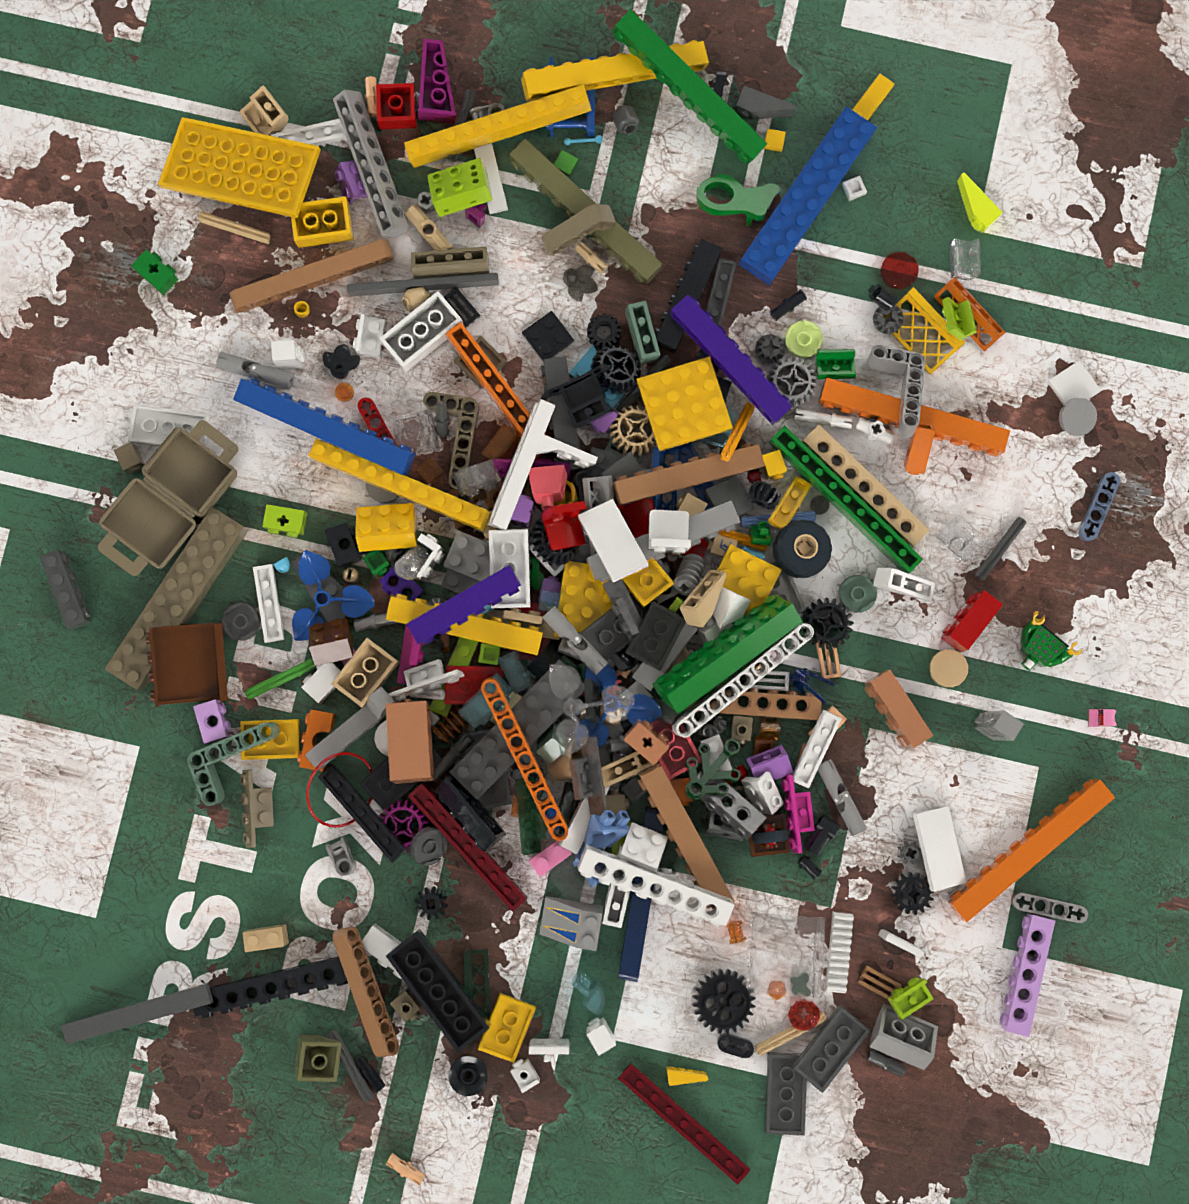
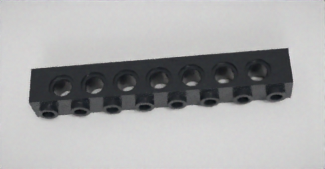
M339 956L211 986L209 987L211 996L217 997L219 1004L216 1006L211 1003L193 1008L195 1017L202 1016V1019L214 1016V1012L221 1011V1014L232 1012L235 1007L240 1006V1009L252 1007V1003L259 1002L262 1005L270 1003L272 998L278 997L279 1000L290 998V994L298 993V996L310 993V989L317 988V991L328 989V985L336 983V986L348 984ZM326 969L334 971V978L326 976ZM308 973L315 976L314 983L307 981L306 975ZM288 978L295 980V987H290L287 984ZM270 982L276 985V992L269 990L268 984ZM250 987H254L257 990V996L250 995ZM230 992L237 993V1001H233L230 998Z

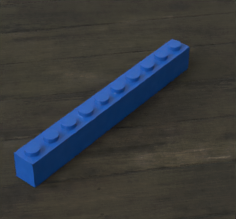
M249 377L248 380H240L233 398L234 401L401 475H408L416 453L411 451V447L404 444L398 446L394 444L393 439L385 436L382 439L376 436L377 432L360 429V425L349 421L348 424L343 421L341 416L326 414V410L316 406L314 409L309 406L310 403L307 401L292 399L293 395L286 392L280 394L276 392V388L266 384L264 387L259 384L260 381Z

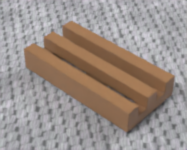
M867 965L857 981L860 985L886 999L890 996L864 982V978L890 991V996H892V992L902 986V984ZM870 971L871 973L879 976L880 978L890 982L891 984L895 985L894 988H891L885 985L884 983L874 979L873 977L867 975V972Z

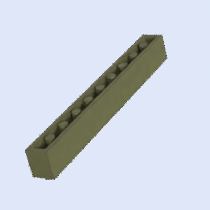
M526 139L509 154L511 166L517 171L521 170L526 180L530 183L534 182L538 186L537 189L544 196L547 194L557 208L561 207L568 218L586 207L596 204ZM617 222L611 229L604 231L595 230L591 233L593 241L599 246L602 244L606 248L608 255L612 258L616 257L620 261V265L625 270L629 269L639 283L643 282L647 285L662 270V263Z

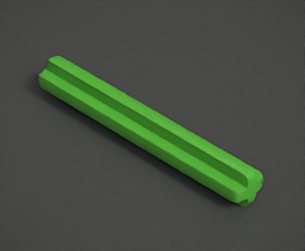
M311 658L246 689L245 694L248 699H253L315 669L317 666L314 665Z

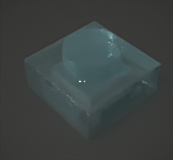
M542 590L539 610L548 612L554 606L558 609L561 593Z

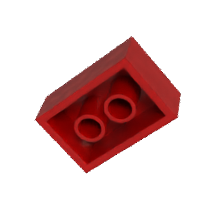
M985 590L971 594L965 601L967 605L963 609L960 608L954 615L955 621L951 625L948 624L942 631L944 635L941 639L958 652L968 651L1003 605Z

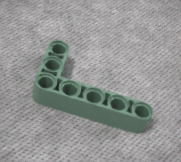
M275 722L259 724L192 752L188 756V766L201 800L205 805L219 804L225 798V792L214 764L277 738L280 734L278 724ZM267 726L271 728L270 736L266 734ZM250 733L254 736L253 743L248 739ZM232 741L236 743L237 747L235 750L231 747ZM215 748L219 751L218 758L214 755ZM198 755L202 758L201 764L197 762ZM205 773H206V774L208 775V777H209L208 782H205V780H204V774H205ZM211 792L215 793L216 798L214 801L211 799Z

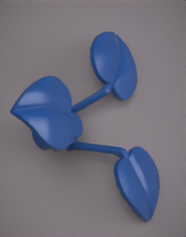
M305 550L300 558L299 576L306 585L318 583V592L314 596V601L317 605L315 612L309 608H303L294 614L292 628L293 638L296 641L309 640V626L316 623H325L324 619L317 614L319 613L320 606H327L331 601H342L341 609L343 613L352 618L364 615L375 606V601L371 594L357 585L345 587L342 591L343 598L332 597L328 591H322L320 580H325L329 576L331 570L330 563L322 555Z
M607 664L595 675L587 666L585 679H592L600 685V693L604 691L606 695L604 699L605 711L601 718V723H593L585 718L578 724L576 730L578 749L581 750L580 737L596 736L598 748L606 743L609 737V729L602 724L608 712H616L619 707L629 710L627 717L630 723L634 725L638 719L642 721L647 720L651 724L662 715V710L652 698L644 694L631 696L629 706L619 703V699L615 695H610L607 689L613 688L617 681V674L614 668Z

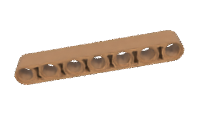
M353 926L337 929L333 933V942L373 1053L376 1057L394 1056L399 1051V1043L360 934Z

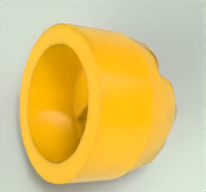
M305 301L297 302L294 305L295 314L300 318L307 317L310 312L309 305Z

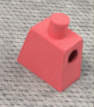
M555 465L531 468L528 475L535 502L542 504V509L545 511L554 506V502L563 501L567 481L565 466Z

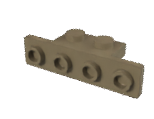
M252 769L242 770L240 775V783L243 786L241 803L244 805L242 822L245 825L243 842L246 844V848H256L255 828L274 826L272 787L253 789Z

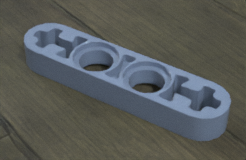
M1109 472L1103 475L1099 481L1078 531L1080 539L1085 542L1092 541L1098 536L1120 484V477L1116 473ZM1111 477L1112 482H1114V484L1109 485L1108 489L1106 490L1104 488H1106L1109 483L1106 479ZM1100 493L1107 496V502L1104 504L1098 500ZM1093 510L1098 511L1100 513V519L1098 521H1095L1091 518V512ZM1093 524L1094 526L1090 529L1092 535L1086 537L1087 533L1084 530L1089 529L1090 525Z

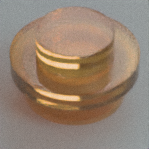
M341 383L335 389V396L342 402L350 401L354 396V389L348 383Z

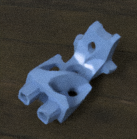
M605 810L602 814L591 815L584 843L581 845L578 853L575 854L574 866H578L586 844L603 850L604 847H612L619 839L626 836L630 830L627 825L630 817L625 810H620L616 815L611 810ZM601 862L595 865L597 870L605 868V864ZM596 877L587 878L591 887H594L597 882L601 883Z

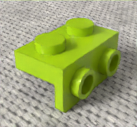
M950 297L942 300L944 307L942 312L947 320L945 326L949 334H953L956 338L962 340L977 332L971 304L968 300L960 304L955 303Z
M912 978L907 982L908 985L906 987L895 989L892 992V996L887 998L900 1020H903L933 1000L925 985L927 983L926 979Z

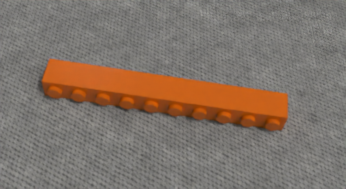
M825 379L818 401L819 404H822V407L826 409H840V412L850 415L854 413L859 415V418L862 417L866 420L871 418L881 421L883 425L892 424L895 425V428L898 427L900 398L834 379ZM921 405L919 423L934 426V440L943 441L944 439L950 441L952 445L968 446L969 450L986 451L987 455L994 457L1000 456L1005 452L1011 430Z
M1100 779L1087 780L1082 785L1084 788L1079 792L1075 791L1069 795V800L1065 804H1059L1053 809V814L1049 817H1043L1038 822L1040 825L1035 829L1031 828L1024 833L1025 837L1022 840L1013 842L1009 846V851L1005 854H999L991 866L987 865L982 868L978 877L969 879L965 883L966 887L961 891L957 890L951 894V899L948 903L963 921L968 922L1110 803L1115 797Z

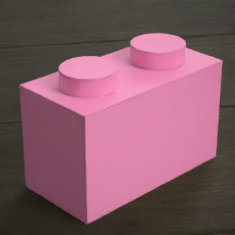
M554 841L529 859L539 877L572 855L571 851L559 846L560 841Z

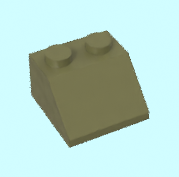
M299 1034L294 1067L296 1080L337 1082L342 1042L321 1035Z

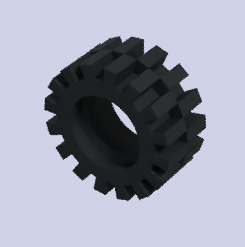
M603 313V316L598 314L596 318L593 317L587 328V337L590 344H593L595 348L598 347L599 350H602L605 345L609 347L611 344L614 346L618 344L621 337V328L617 319L612 318L610 314L606 316V313ZM605 325L611 329L612 333L608 338L602 339L597 335V329L600 326Z

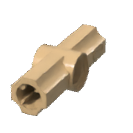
M417 204L408 208L405 216L434 251L453 249V246L438 230L435 223L428 218ZM427 228L433 229V232L430 234L424 233Z

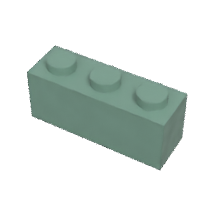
M642 301L628 304L625 316L635 353L638 357V363L643 365L656 362L660 357V351L647 303Z

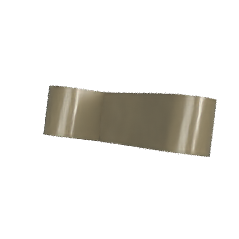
M593 204L548 231L541 238L547 254L552 256L567 249L595 230L604 231L613 228L616 225V221L609 205Z

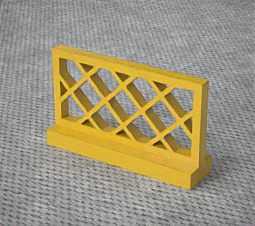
M913 287L896 304L900 309L906 300L912 305V313H903V315L912 316L911 326H901L900 328L911 329V339H902L900 337V329L898 333L895 332L892 335L908 351L914 352L913 342L924 343V353L920 354L925 357V370L931 375L966 342L948 333L945 326L947 322ZM890 312V314H888L887 316L884 315L883 318H885L886 320L890 315H892V312ZM914 316H923L925 326H914ZM914 329H925L924 340H913ZM927 329H935L938 332V340H927ZM938 343L937 353H926V344ZM940 343H948L953 349L948 354H940ZM926 356H937V364L932 369L926 364ZM940 356H945L942 360L939 361Z

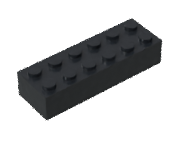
M418 929L386 955V958L457 1053L490 1029L491 1023L421 929Z

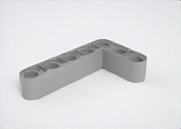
M875 345L872 347L867 360L868 367L873 370L903 376L897 431L900 436L910 438L914 435L920 421L925 357L918 352Z
M382 687L378 688L369 696L367 704L313 747L305 757L316 768L320 762L330 755L343 752L386 717V704L395 703V701ZM333 757V758L329 759L328 761H326L323 765H321V767H320L317 771H319V770L322 769L324 766H326V765H327L330 761H332L335 757Z

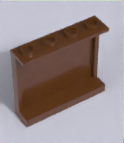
M221 622L149 627V632L146 633V644L151 645V652H147L148 664L152 663L153 671H149V682L154 683V690L150 691L151 702H155L156 707L166 704L215 699L228 701Z

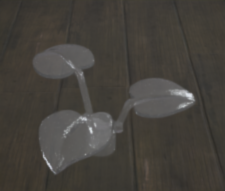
M551 664L549 667L551 690L556 697L560 699L567 698L563 705V711L573 719L564 720L557 727L556 736L562 755L578 751L588 740L587 727L579 724V720L575 716L581 714L584 708L604 705L606 715L618 719L624 717L635 703V698L628 689L612 685L602 691L604 701L583 704L581 700L573 699V691L577 690L580 686L579 673L573 667Z

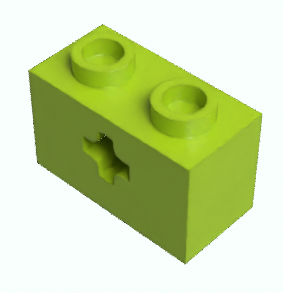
M266 504L262 527L268 530L267 533L279 535V532H284L286 536L298 538V535L304 536L308 513L304 510ZM285 519H287V520L289 521L288 523H285L284 525L281 524V521H285Z

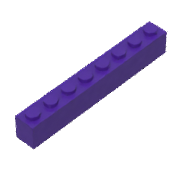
M687 295L671 309L670 315L773 426L792 408L790 405L791 401L777 391L778 387L775 383L769 382L764 377L765 373L761 368H756L751 363L752 359L748 354H743L738 349L739 345L733 339L730 340L725 335L726 331L720 325L717 326L712 321L713 317L707 311L704 312L700 308L701 305L698 300Z

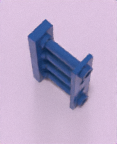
M550 57V64H546V66L554 65L553 57ZM587 57V59L595 60L594 57ZM595 89L586 91L592 110L587 112V118H583V120H562L546 125V130H550V137H554V128H583V130H587V137H595Z

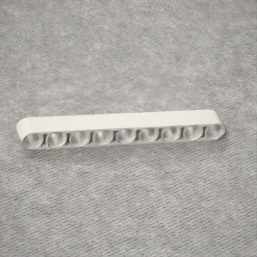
M807 623L799 624L742 666L677 718L674 724H672L673 733L681 737L692 735L813 637V627ZM801 627L806 629L803 637L799 634ZM786 639H789L791 642V646L788 649L784 644ZM771 651L776 653V658L773 661L770 659ZM759 662L761 664V670L757 673L755 671V665ZM744 674L746 676V682L742 685L740 683V677ZM729 686L732 692L731 695L727 697L725 696L724 691L726 687ZM714 698L717 704L715 708L711 709L709 703ZM696 711H700L702 715L698 721L694 718ZM685 723L686 731L680 733L679 726Z

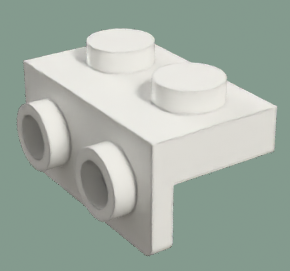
M765 772L759 778L745 777L741 781L752 805L762 814L773 815L784 804L770 772Z

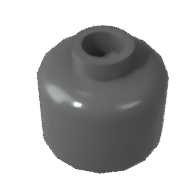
M622 105L613 113L612 120L619 133L629 135L636 131L639 125V118L633 107Z

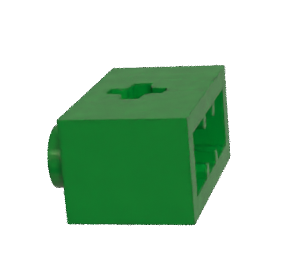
M146 249L131 266L164 296L179 280L175 276L176 271L169 264L166 266L162 264L161 261L163 259L157 253L153 252L151 254Z

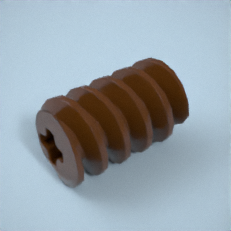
M456 707L457 714L451 711V719L444 716L445 723L437 722L439 728L431 726L442 744L443 741L448 744L450 743L449 736L454 739L457 738L455 732L462 734V727L469 729L468 722L473 725L475 724V721L465 708Z

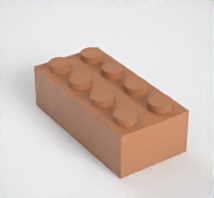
M890 669L882 671L864 683L866 686L864 688L865 692L870 698H874L877 703L875 704L876 709L880 714L885 715L887 726L891 731L894 730L898 735L896 739L902 747L915 748L933 736Z

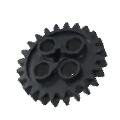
M720 968L718 969V974L712 970L711 977L706 974L704 975L705 982L698 980L701 985L700 988L694 987L698 994L692 995L694 999H697L696 1002L692 1003V1006L698 1007L694 1014H700L697 1020L699 1022L704 1021L703 1026L705 1028L710 1025L711 1032L716 1028L718 1034H721L723 1029L726 1034H729L730 1028L737 1032L736 1026L738 1025L743 1029L742 1022H750L747 1015L753 1016V1013L749 1010L756 1007L751 1003L756 997L750 995L754 989L747 988L750 982H743L745 978L743 975L737 978L738 972L736 971L731 975L729 969H726L725 974ZM725 982L727 985L726 990L719 992V984ZM736 995H741V1002L739 1004L733 1003V998ZM709 998H714V1005L707 1008L706 1001ZM721 998H724L727 1004H722ZM729 1011L728 1019L722 1020V1012Z

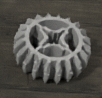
M786 357L785 362L779 359L778 364L774 363L772 365L773 369L768 371L771 376H767L766 379L769 382L775 383L777 387V383L786 389V394L779 388L777 391L782 396L785 395L791 401L793 407L796 408L798 402L800 405H804V399L809 401L811 399L810 395H814L815 391L813 388L817 387L814 381L817 380V376H811L815 370H808L810 363L804 366V359L797 362V357H794L792 361L789 357ZM790 369L789 375L777 377L778 373L782 370ZM797 370L803 374L806 381L798 377ZM792 376V379L794 380L793 382L795 383L790 389L791 385H789L790 382L788 381ZM806 388L803 393L792 396L794 389Z

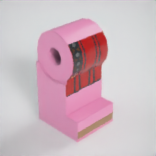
M1088 709V727L1117 726L1115 722L1116 710Z

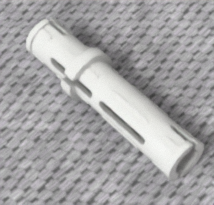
M796 408L795 413L802 414L803 416H794V420L825 424L832 428L837 426L851 429L852 424L844 423V421H853V417L839 416L833 412L832 414L798 408Z

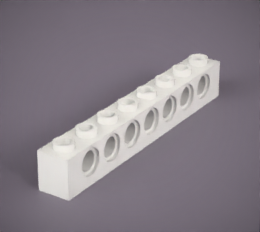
M587 844L578 864V871L584 877H596L603 884L610 885L612 883L624 892L630 890L636 892V895L640 898L647 899L649 897L654 899V902L659 905L665 906V904L673 906L672 909L681 913L683 911L689 912L696 919H708L709 923L715 926H720V924L726 926L735 906L733 900L659 871L653 872ZM601 862L605 864L604 869H595V865L597 863ZM618 869L624 871L623 875L620 877H615L613 875V873ZM636 876L642 878V881L638 884L632 883V879ZM655 883L660 884L658 890L653 891L650 889L651 885ZM676 890L679 892L678 895L674 898L669 897V893ZM695 897L697 901L694 904H688V899ZM714 904L715 908L712 911H706V906Z

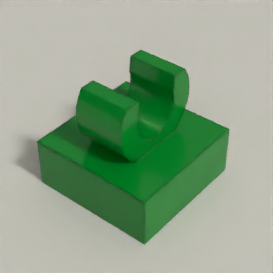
M759 521L758 526H750L751 544L770 546L772 538L769 527H766L767 522Z

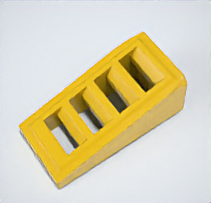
M666 1066L670 1086L708 1080V1075L704 1071Z

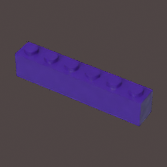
M508 565L406 625L417 644L423 642L426 645L435 640L433 637L435 634L440 632L442 636L452 630L450 628L451 625L457 623L459 626L468 621L467 616L472 613L477 616L484 612L486 605L491 603L494 606L503 601L501 597L507 593L509 596H512L519 592L518 587L521 586V583L511 565Z

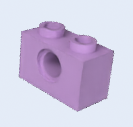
M215 699L193 706L204 744L231 737L230 732H232L229 721H226L224 715L226 708L223 702L221 703L220 700ZM212 716H216L218 719L216 726L210 724Z

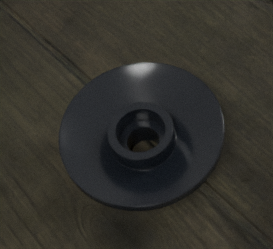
M460 1057L450 1067L448 1074L449 1083L456 1093L462 1096H474L480 1093L487 1083V1068L477 1057ZM465 1072H472V1077H466Z

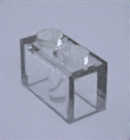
M493 459L461 469L453 475L461 497L465 495L469 497L475 496L482 489H485L486 492L496 488V484L501 481L495 464H493Z

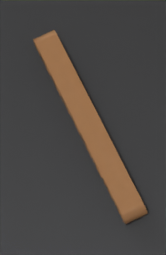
M381 239L235 289L229 295L235 312L241 313L388 263L394 259V255L388 239Z

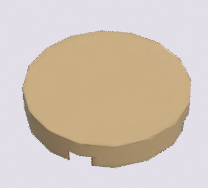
M945 649L937 652L929 663L931 678L942 687L960 685L968 674L966 658L956 650Z

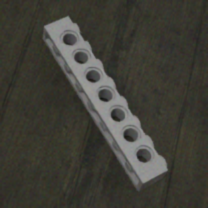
M344 89L333 98V102L381 235L384 237H399L410 228L361 92Z

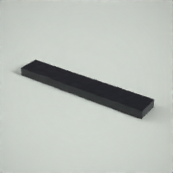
M331 764L318 777L391 863H394L407 850L405 845L334 764Z

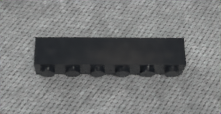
M701 239L699 244H695L691 253L694 255L692 261H687L684 268L686 274L684 278H679L676 285L679 289L676 295L672 294L668 304L671 305L669 311L665 310L662 315L661 321L663 324L661 328L657 327L655 330L658 347L675 354L685 330L670 315L671 309L687 295L691 298H696L699 302L720 257L721 247Z

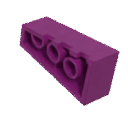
M424 38L418 120L455 124L456 112L453 104L443 41Z

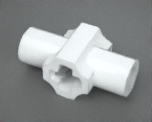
M860 417L855 427L866 433L867 439L871 441L879 439L890 444L895 435L894 432L885 429L883 423L878 420L871 422ZM874 427L877 428V434L873 433Z

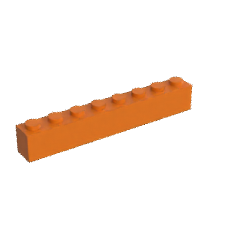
M462 322L446 332L447 340L518 435L522 437L530 413ZM537 454L535 458L538 459L543 454Z

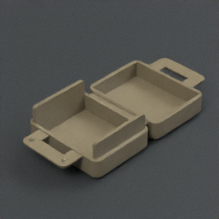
M204 420L199 421L190 433L181 427L173 429L142 467V474L145 477L143 481L137 478L133 479L100 518L99 525L107 532V535L99 543L98 550L132 576L139 575L148 563L158 570L165 568L196 529V522L192 518L194 516L204 518L210 508L215 506L237 478V470L228 463L237 454L238 446ZM204 434L224 449L220 456L199 441ZM117 540L138 555L134 562L113 547Z

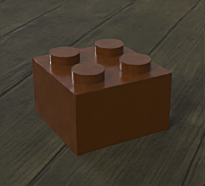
M337 618L330 622L316 623L309 626V650L315 666L353 658V635L347 618Z

